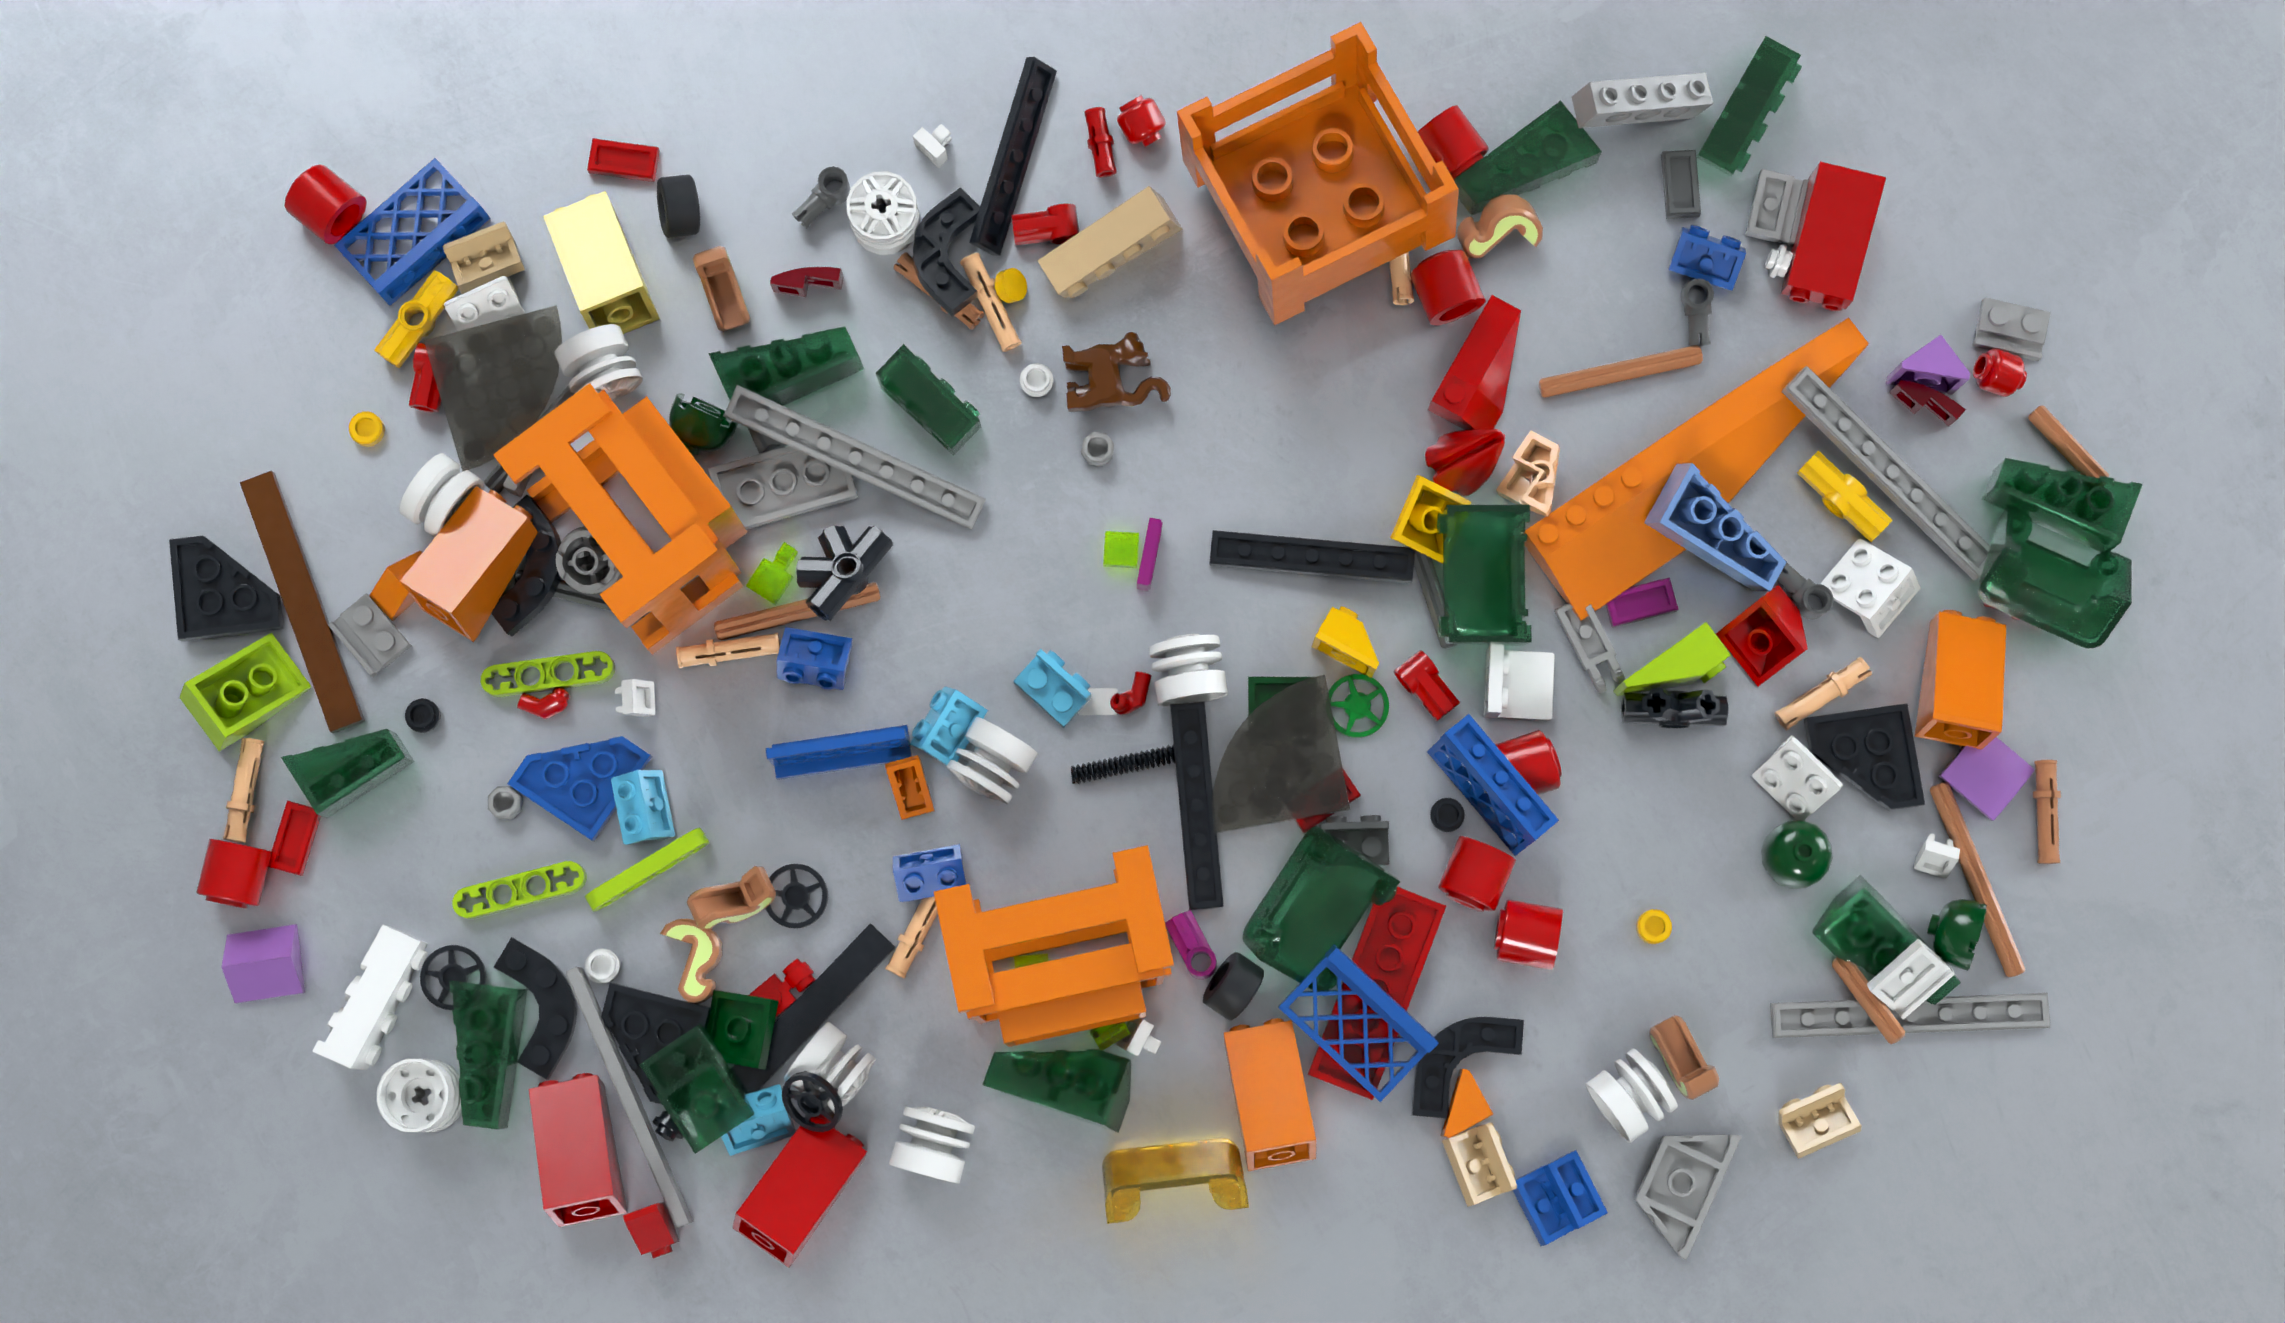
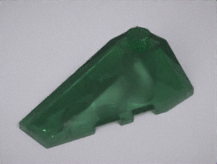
M1861 875L1833 899L1812 930V933L1836 957L1846 962L1850 961L1874 976L1878 975L1918 938L1927 945L1887 900ZM1954 975L1925 1001L1936 1005L1961 983L1960 980Z
M1086 1049V1051L1056 1050V1052H994L982 1085L1119 1133L1130 1102L1131 1060L1100 1049Z

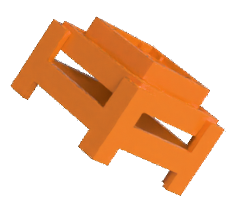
M1362 22L1330 36L1331 50L1212 107V103L1207 96L1177 111L1183 162L1197 187L1207 186L1258 279L1259 299L1274 326L1305 311L1304 303L1421 245L1427 251L1456 236L1459 188L1443 161L1435 163L1377 63V48ZM1331 76L1330 87L1216 142L1215 132ZM1377 99L1431 192L1426 194L1376 108L1374 102Z
M589 383L493 454L515 484L522 481L539 467L542 469L546 476L526 491L552 523L572 509L623 577L602 592L600 596L625 628H628L651 611L631 626V628L652 655L743 587L737 578L742 572L726 549L747 534V530L732 506L647 396L622 414L604 389L597 393ZM589 431L594 440L576 452L570 444ZM619 473L622 474L672 540L656 553L651 550L603 487L605 483ZM697 575H699L697 578H695L693 581H691L689 584H687L685 587H683V588L681 589L682 586H684L686 583H688V582H689L690 580H692L694 577H696Z
M1148 845L1112 853L1116 868L1113 870L1116 883L982 912L979 899L973 900L970 884L934 891L958 1012H966L969 1020L974 1019L980 1024L999 1020L1003 1041L1008 1047L1146 1017V1008L1141 989L1163 984L1164 977L1171 976V967H1174ZM1127 933L1129 944L994 972V961Z

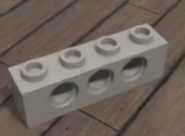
M1706 72L1589 82L1571 97L1578 128L1692 119L1713 105Z

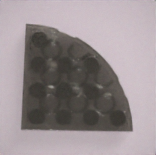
M557 305L424 340L462 472L495 459L493 454L535 424L545 409L559 373V364L555 357V350L562 344V334Z
M1325 675L1295 683L1275 694L1257 707L1238 728L1225 750L1215 779L1212 798L1214 834L1350 810Z

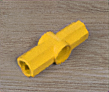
M433 270L412 300L405 302L400 307L398 319L374 351L400 369L421 339L433 332L436 319L445 309L444 303L453 298L459 290L458 286L442 273ZM424 313V318L420 324L410 325V319L414 314Z
M1819 450L1797 472L1800 477L1822 496L1823 504L1831 513L1838 518H1845L1870 542L1893 521L1867 496V490L1856 478L1849 474L1844 475Z

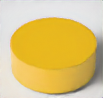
M1009 268L1000 271L996 275L994 282L995 290L1002 301L1014 303L1025 297L1027 282L1024 275L1018 269Z
M363 411L357 413L351 419L349 434L359 445L370 447L382 440L385 434V426L376 414Z
M1651 909L1642 913L1636 922V932L1639 938L1648 944H1658L1665 941L1672 931V923L1669 916L1658 909Z

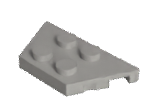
M1739 1135L1662 1136L1634 1198L1636 1203L1678 1256L1687 1260L1738 1146L1741 1139Z

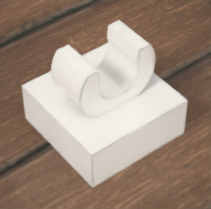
M942 124L931 135L923 127L913 135L915 147L938 168L948 160L944 147L952 138L950 137L951 132Z
M637 679L622 680V687L615 689V694L622 695V706L616 707V712L623 713V715L640 717L655 716L654 682Z
M1930 834L1915 858L1914 869L1947 879L1959 860L1960 849L1953 847L1951 839H1947L1946 843L1942 844L1934 841L1935 834Z
M1140 1018L1128 1021L1125 1029L1129 1034L1118 1040L1116 1046L1138 1056L1142 1048L1156 1054L1161 1041L1150 1036L1154 1025Z

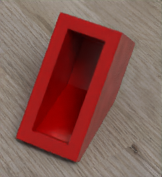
M665 1202L656 1203L623 1215L624 1222L641 1255L651 1252L652 1258H656L673 1252L671 1245L680 1242Z

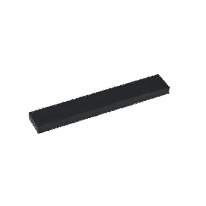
M1026 57L969 241L970 244L993 256L1001 255L1012 219L1011 215L1014 213L1057 70L1036 57Z
M1213 530L1209 564L1210 566L1412 583L1415 550L1409 547Z
M1205 702L1170 704L1189 910L1224 907Z
M870 923L774 1023L766 1070L734 1064L725 1075L745 1094L760 1090L896 947Z

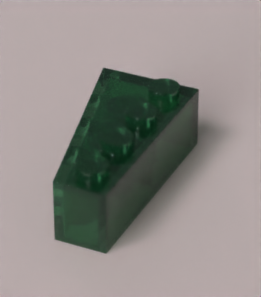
M845 326L804 334L802 338L785 341L783 338L773 340L771 344L756 347L748 345L738 347L736 351L721 353V351L708 353L729 400H731L738 385L782 406L864 369Z

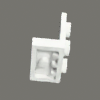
M1858 539L1821 582V585L1830 589L1834 601L1861 616L1868 633L1878 639L1921 589L1913 568L1863 539Z
M1490 644L1486 649L1483 717L1550 721L1553 713L1554 653L1504 650V645Z

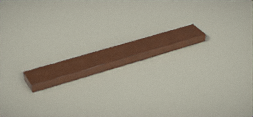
M271 470L240 482L329 731L336 733L364 722L365 719L334 634L328 626L329 621L275 473Z

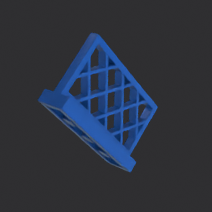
M434 158L334 246L386 303L391 306L447 257L443 250L444 244L475 233L491 218L482 206ZM438 171L443 176L441 189H426L427 179ZM407 196H418L416 210L400 211L401 201ZM425 196H440L439 210H423ZM447 196H462L466 200L457 210H446ZM382 218H392L391 232H375L376 223ZM415 218L414 232H398L399 219ZM422 218H438L437 227L432 232H421ZM357 240H367L365 254L352 255L347 248ZM374 240H390L388 254H373ZM397 240H413L412 249L406 254H396ZM372 262H387L386 272L375 280L370 275Z
M1470 714L1466 715L1445 732L1427 751L1514 856L1518 855L1559 821Z
M907 725L773 744L772 748H765L767 759L775 767L777 780L882 765L912 757Z
M1335 944L1278 1006L1282 1012L1379 1102L1394 1089L1427 1052L1430 1053L1439 1044L1430 1032ZM1327 967L1337 976V990L1317 991L1316 977ZM1341 981H1343L1351 990H1342ZM1312 983V991H1304ZM1357 994L1362 999L1363 1014H1342V995ZM1337 995L1338 1015H1318L1317 996ZM1313 996L1312 1016H1298L1289 1006L1298 997ZM1367 1005L1376 1013H1367ZM1382 1018L1388 1025V1037L1368 1038L1367 1019ZM1363 1019V1038L1343 1039V1020ZM1318 1020H1338L1339 1039L1324 1040L1318 1035ZM1304 1021H1314V1030ZM1392 1028L1402 1037H1392ZM1393 1042H1408L1417 1050L1408 1061L1393 1062ZM1364 1043V1063H1349L1344 1059L1343 1044ZM1368 1043H1388L1389 1062H1369ZM1339 1044V1053L1330 1045ZM1389 1067V1081L1379 1091L1369 1082V1068ZM1394 1067H1401L1394 1075ZM1355 1068H1364L1365 1077Z

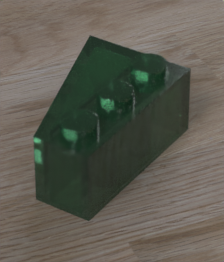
M903 344L875 373L880 389L954 456L981 428L980 420L977 418L980 413L968 401L965 400L962 403L954 395L956 392L954 388L943 378L938 379L930 371L929 365L919 356H915Z
M389 729L346 739L344 742L329 746H320L307 752L281 757L316 814L325 818L334 815L414 762L398 735Z

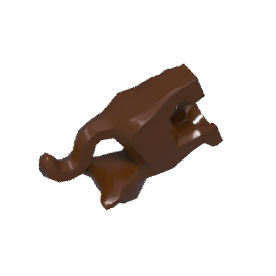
M1126 333L1124 338L1116 344H1097L1082 351L1074 352L1069 345L1062 346L1066 370L1088 371L1089 383L1084 386H1079L1076 382H1067L1068 392L1066 396L1069 412L1091 411L1101 406L1108 408L1118 405L1132 407L1142 404L1151 390L1158 391L1162 402H1167L1171 396V388L1168 382L1161 377L1151 376L1141 381L1134 393L1124 390L1120 376V365L1134 367L1151 365L1150 359L1147 358L1148 352H1145L1144 344L1140 341L1137 333Z

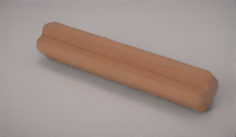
M2045 406L2037 407L2028 416L2032 424L2093 488L2101 486L2108 479L2109 474Z
M1844 953L1836 957L1832 961V967L1888 1043L1894 1044L1900 1041L1905 1036V1030L1885 1003L1869 990L1867 986L1868 980L1850 956Z

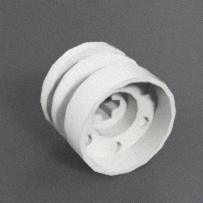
M888 171L872 172L861 177L851 187L846 200L847 215L856 240L866 250L879 255L895 254L906 249L915 240V233L920 224V212L911 185L901 176ZM885 204L886 212L880 213L878 205Z
M602 325L583 331L566 340L555 350V357L563 375L573 377L569 382V389L573 393H577L590 383L597 393L604 389L612 401L629 394L643 382L640 370L635 368V359L631 356H624L629 350V346L618 325Z
M1200 634L1179 635L1149 647L1151 658H1165L1152 663V671L1168 672L1169 675L1155 682L1158 706L1170 707V704L1207 702L1228 695L1225 671L1209 670L1208 667L1222 660L1221 652H1207L1220 647L1219 636Z
M976 717L965 735L966 739L976 747L974 752L957 748L955 753L967 763L964 766L954 760H950L947 769L954 773L962 784L988 799L999 800L1008 804L1012 795L1001 788L1002 783L1017 789L1019 783L1008 773L1011 769L1027 773L1038 753L1007 731L989 721Z
M828 1022L816 1033L786 1073L784 1080L787 1081L792 1075L804 1071L817 1074L826 1079L834 1088L838 1089L837 1093L841 1098L842 1106L852 1100L866 1082L876 1058L867 1053L857 1064L855 1060L860 1054L862 1047L857 1044L844 1054L841 1049L845 1044L847 1035ZM802 1080L791 1084L798 1091L803 1092L805 1090ZM819 1086L818 1090H820L821 1092L825 1091L823 1088ZM830 1098L827 1106L835 1113L834 1105Z
M1631 1049L1625 1054L1631 1068L1621 1059L1614 1062L1620 1076L1619 1079L1616 1080L1610 1073L1603 1070L1585 1084L1591 1098L1605 1118L1628 1143H1631L1649 1129L1643 1116L1644 1112L1660 1121L1664 1118V1115L1658 1103L1669 1113L1678 1108L1677 1102L1670 1091V1086L1653 1063L1646 1060L1636 1049Z
M408 1058L393 1064L383 1074L377 1087L376 1102L381 1116L390 1126L400 1131L437 1132L448 1128L459 1118L465 1105L466 1089L462 1077L451 1065L440 1060ZM424 1090H431V1094L427 1097L429 1102L422 1101V1098L426 1095Z
M905 1106L903 1115L918 1119L916 1127L900 1124V1130L913 1136L912 1142H895L889 1165L959 1184L965 1161L952 1155L951 1152L953 1147L969 1148L970 1142L957 1139L956 1134L958 1130L973 1134L975 1125L969 1124L958 1115L930 1107L910 1108Z

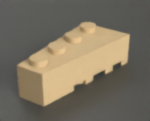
M1148 186L1037 261L1058 295L1064 298L1069 296L1070 298H1075L1088 289L1087 286L1108 277L1118 267L1135 259L1140 254L1183 229L1164 198Z

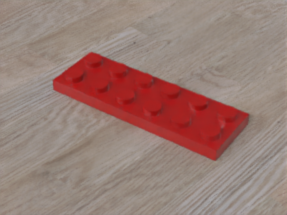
M1381 881L1351 960L1407 1011L1446 905ZM1344 982L1342 983V990H1351ZM1357 994L1342 995V1014H1363L1362 999ZM1337 998L1330 1015H1338ZM1367 1005V1013H1376ZM1382 1018L1367 1019L1368 1038L1388 1037V1025ZM1363 1019L1343 1020V1039L1363 1038ZM1328 1020L1322 1035L1324 1040L1339 1039L1338 1020ZM1392 1028V1037H1397L1398 1033ZM1364 1043L1343 1044L1345 1060L1349 1063H1364ZM1368 1043L1369 1062H1388V1043ZM1339 1044L1330 1045L1339 1053ZM1318 1045L1307 1075L1367 1099H1374V1096ZM1385 1067L1369 1068V1082L1376 1088L1379 1086ZM1355 1068L1365 1077L1364 1068Z

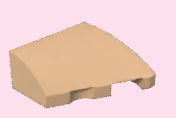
M1531 430L1512 458L1515 463L1496 489L1498 495L1525 509L1548 517L1552 508L1560 452L1559 445Z

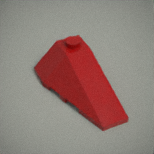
M1491 295L1428 407L1429 411L1464 430L1494 429L1504 409L1521 315L1520 309Z

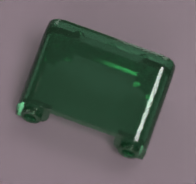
M2008 504L1998 520L1978 585L1980 599L1991 607L2080 647L2089 649L2101 646L2132 604V560L2118 553L2105 551L2093 557L2088 566L2034 543L2028 540L2033 527L2032 519L2024 511Z
M1446 505L1443 514L1437 515L1438 534H1443L1444 616H1439L1438 633L1439 637H1445L1446 644L1524 646L1532 642L1531 625H1527L1526 621H1522L1523 618L1528 616V609H1525L1524 543L1527 541V534H1521V532H1525V523L1530 522V505Z
M1314 826L1304 835L1247 922L1243 931V942L1260 961L1300 983L1324 958L1325 953L1333 944L1339 949L1342 948L1371 902L1380 906L1393 899L1400 881L1394 875L1322 828ZM1327 967L1316 977L1317 991L1330 990L1337 984V976ZM1312 983L1308 986V988L1311 989V990H1312Z

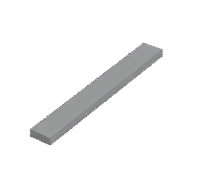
M1808 366L1802 368L1781 391L1971 579H1979L1998 558L1999 554Z
M738 385L723 415L732 421L971 530L986 500L979 495Z
M581 967L572 968L566 971L565 975L675 1227L679 1228L694 1222L615 1040L601 1017V1008L584 969Z
M2048 993L1929 997L1904 1020L1896 1011L1888 1007L1905 1030V1033L2050 1028ZM1857 1000L1770 1003L1772 1038L1882 1034Z

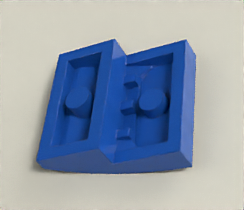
M1577 1150L1563 1155L1515 1180L1517 1188L1513 1192L1540 1246L1547 1245L1608 1213Z

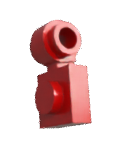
M799 958L782 971L786 976L783 982L774 973L749 994V996L779 1001L776 1018L797 1000L791 993V990L797 989L801 993L816 980L812 976L814 971L806 962L802 963Z

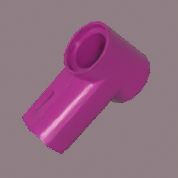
M1188 910L1172 917L1165 922V925L1188 972L1196 979L1204 980L1210 978L1217 969V960L1192 911ZM1205 954L1210 957L1211 965L1206 971H1196L1192 967V960L1196 955Z

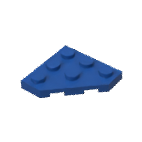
M623 736L606 741L591 744L585 743L561 748V750L527 755L507 784L594 842L617 809L611 779L636 770H644L652 756Z

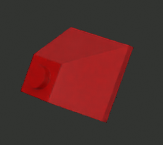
M1779 585L1716 633L1717 637L1758 687L1808 649L1800 611Z

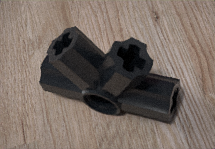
M832 525L823 529V533L818 537L826 557H801L798 560L796 567L797 584L800 588H817L808 598L806 604L808 608L823 620L831 621L852 595L861 593L867 587L868 575L893 546L892 540L875 526H868L858 540L852 544L844 526Z
M1663 688L1650 689L1648 694L1624 693L1622 694L1621 702L1622 723L1659 724L1661 728H1688L1690 725L1726 726L1728 717L1727 696H1715L1712 690L1687 692L1668 691Z

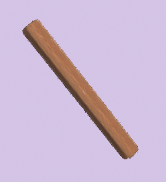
M1694 345L1546 377L1539 381V390L1541 396L1546 398L1700 364L1703 361V354L1700 346Z
M875 582L868 583L861 593L852 595L840 610L880 600L878 585ZM808 599L716 621L714 623V630L719 640H725L816 617L817 615L808 608L806 604Z

